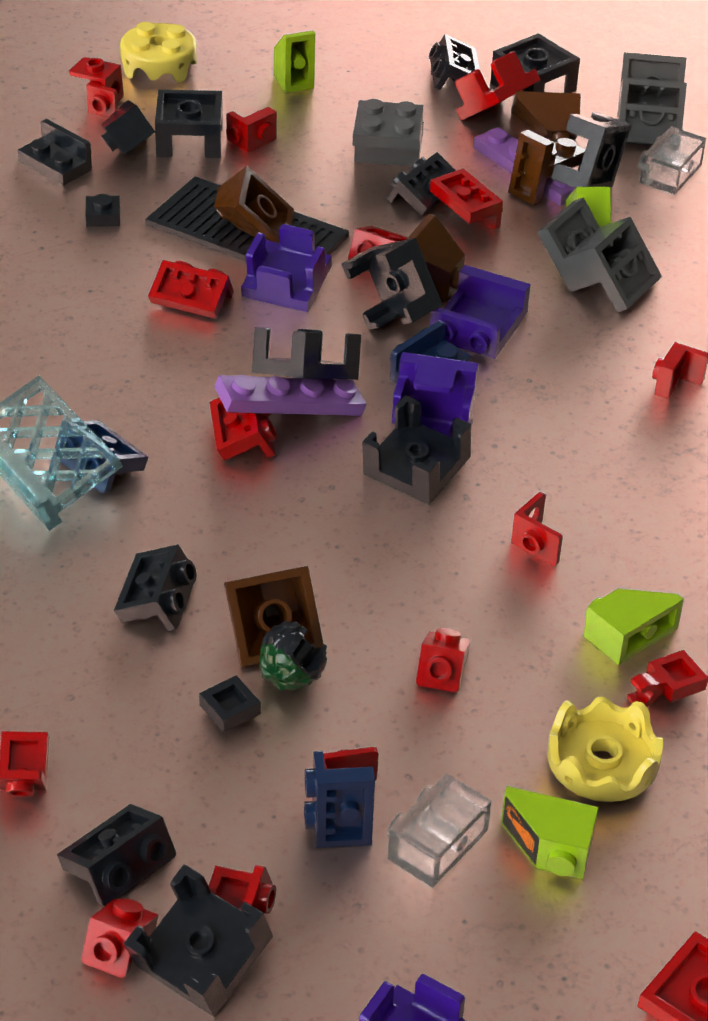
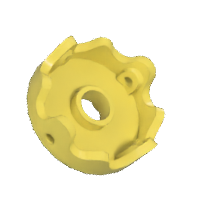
M138 23L135 28L125 33L120 41V55L125 75L131 79L136 76L137 69L140 68L147 74L150 80H157L164 74H171L176 82H183L187 77L190 63L197 64V41L194 35L180 24Z
M601 696L595 698L587 707L577 710L576 706L567 700L560 706L550 731L547 757L550 769L557 780L575 794L594 801H624L643 793L655 781L662 758L663 738L655 736L651 727L649 710L642 702L635 701L629 707H619L606 697ZM596 751H607L614 758L601 759L593 753Z

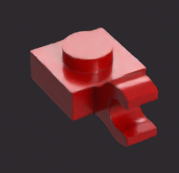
M681 650L650 661L646 673H641L631 678V684L637 691L627 694V699L631 704L638 701L648 707L663 694L671 703L706 690L708 676L685 650Z

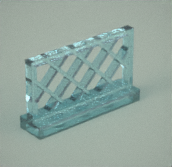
M37 376L0 402V419L12 417L9 428H0V476L49 531L62 522L58 515L59 512L123 467L119 458L40 376ZM40 391L44 394L41 405L26 406L27 400ZM64 415L61 426L45 427L47 417ZM38 416L35 427H20L22 417ZM84 436L81 447L65 448L67 437ZM42 437H58L55 448L39 449ZM16 438H32L29 449H13ZM78 458L75 470H59L61 459ZM88 458H104L106 460L96 469L85 470ZM51 459L49 470L32 471L35 460ZM55 481H72L70 488L57 497L52 493Z

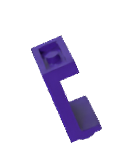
M464 265L459 272L458 290L444 309L437 308L431 312L430 325L438 320L446 324V341L458 348L496 359L528 312L531 284Z

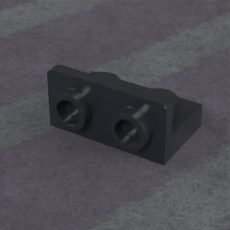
M444 34L440 42H436L430 50L431 75L433 76L434 88L438 90L442 89L448 77L455 82L476 69L480 70L476 48L447 34Z
M44 119L40 122L41 138L35 139L17 150L18 161L63 186L92 170L90 142L49 119Z
M438 152L427 160L421 157L410 168L408 174L402 171L391 182L390 186L393 190L386 199L393 203L402 196L421 216L441 202L430 191L431 179L456 170Z
M179 544L136 553L114 608V612L121 623L137 619H148L158 615L168 631L178 629L197 577L193 562L186 557Z
M129 804L59 852L57 856L63 870L88 881L97 903L106 906L175 858L176 850L162 816Z

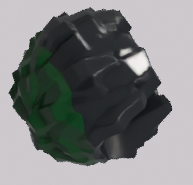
M284 621L280 625H274L266 632L261 644L259 668L262 671V678L266 681H271L280 691H294L311 685L313 681L321 677L327 663V645L324 644L322 648H316L311 645L310 642L303 638L308 629L296 621L293 623Z

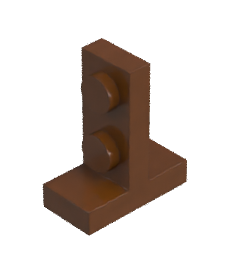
M530 130L520 132L508 193L533 206L541 203L546 179L552 176L555 165L559 163L570 168L580 165L586 149L578 146L574 140L569 138H559L553 142Z

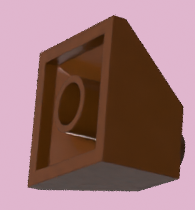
M517 91L511 106V113L544 138H552L553 142L559 138L576 139L578 135L568 132L566 127L570 114L580 115L581 94Z
M245 166L218 188L214 204L220 216L232 222L238 229L256 237L257 233H263L268 241L280 243L279 229L281 225H292L294 208L248 166Z
M428 214L407 239H417L441 302H447L458 290L459 272L464 266L465 254L438 218L433 214Z
M308 566L224 582L240 667L260 663V649L266 632L274 625H280L284 621L291 623L296 621L301 626L307 628L308 631L303 638L316 648L323 647L322 633Z

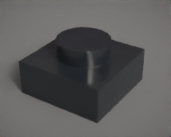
M107 194L86 196V227L120 226V196H110Z
M237 675L199 693L200 706L223 733L261 714V702Z

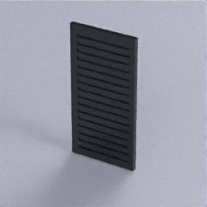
M196 176L145 219V225L246 261V253L255 238L238 229L229 220L222 218L214 207L217 191L221 185ZM294 211L291 226L312 230L315 236V250L317 246L325 248V254L330 255L349 237V230Z

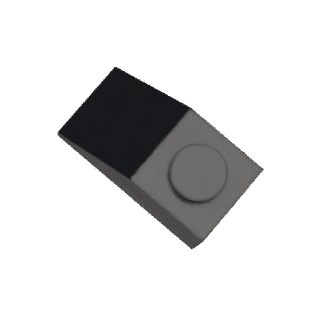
M129 100L124 102L101 124L105 130V133L101 135L112 152L118 149L123 155L155 133L138 106Z

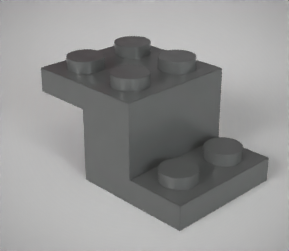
M624 52L617 117H619V120L632 124L626 144L669 148L681 147L687 83L684 82L686 57Z
M378 99L359 100L352 146H355L354 162L413 166L420 159L424 105L408 101L392 103L382 102Z
M584 197L573 201L537 232L568 290L572 292L601 282L616 312L627 310L662 277L632 218L627 217L599 227Z

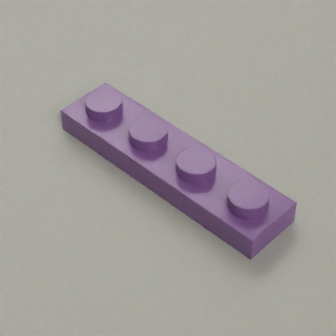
M499 127L474 137V149L512 174L518 145L516 138ZM549 177L546 179L543 195L559 206L566 204L565 200L575 188Z
M219 375L214 386L227 412L362 416L367 405L354 381L346 379Z

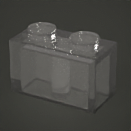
M671 126L662 136L656 138L648 151L645 150L641 154L638 162V168L641 169L639 183L675 195L702 166L706 138Z
M446 773L435 785L426 786L419 794L416 803L405 814L399 813L392 820L387 830V837H389L387 859L433 888L488 831L491 800Z

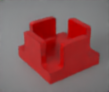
M512 51L492 61L490 64L499 86L489 89L479 69L457 79L455 86L464 102V105L455 109L460 120H464L513 96L517 91H522L540 81L541 79L536 69L525 72L515 51Z
M695 931L640 994L637 1007L654 1017L657 1021H708V939Z

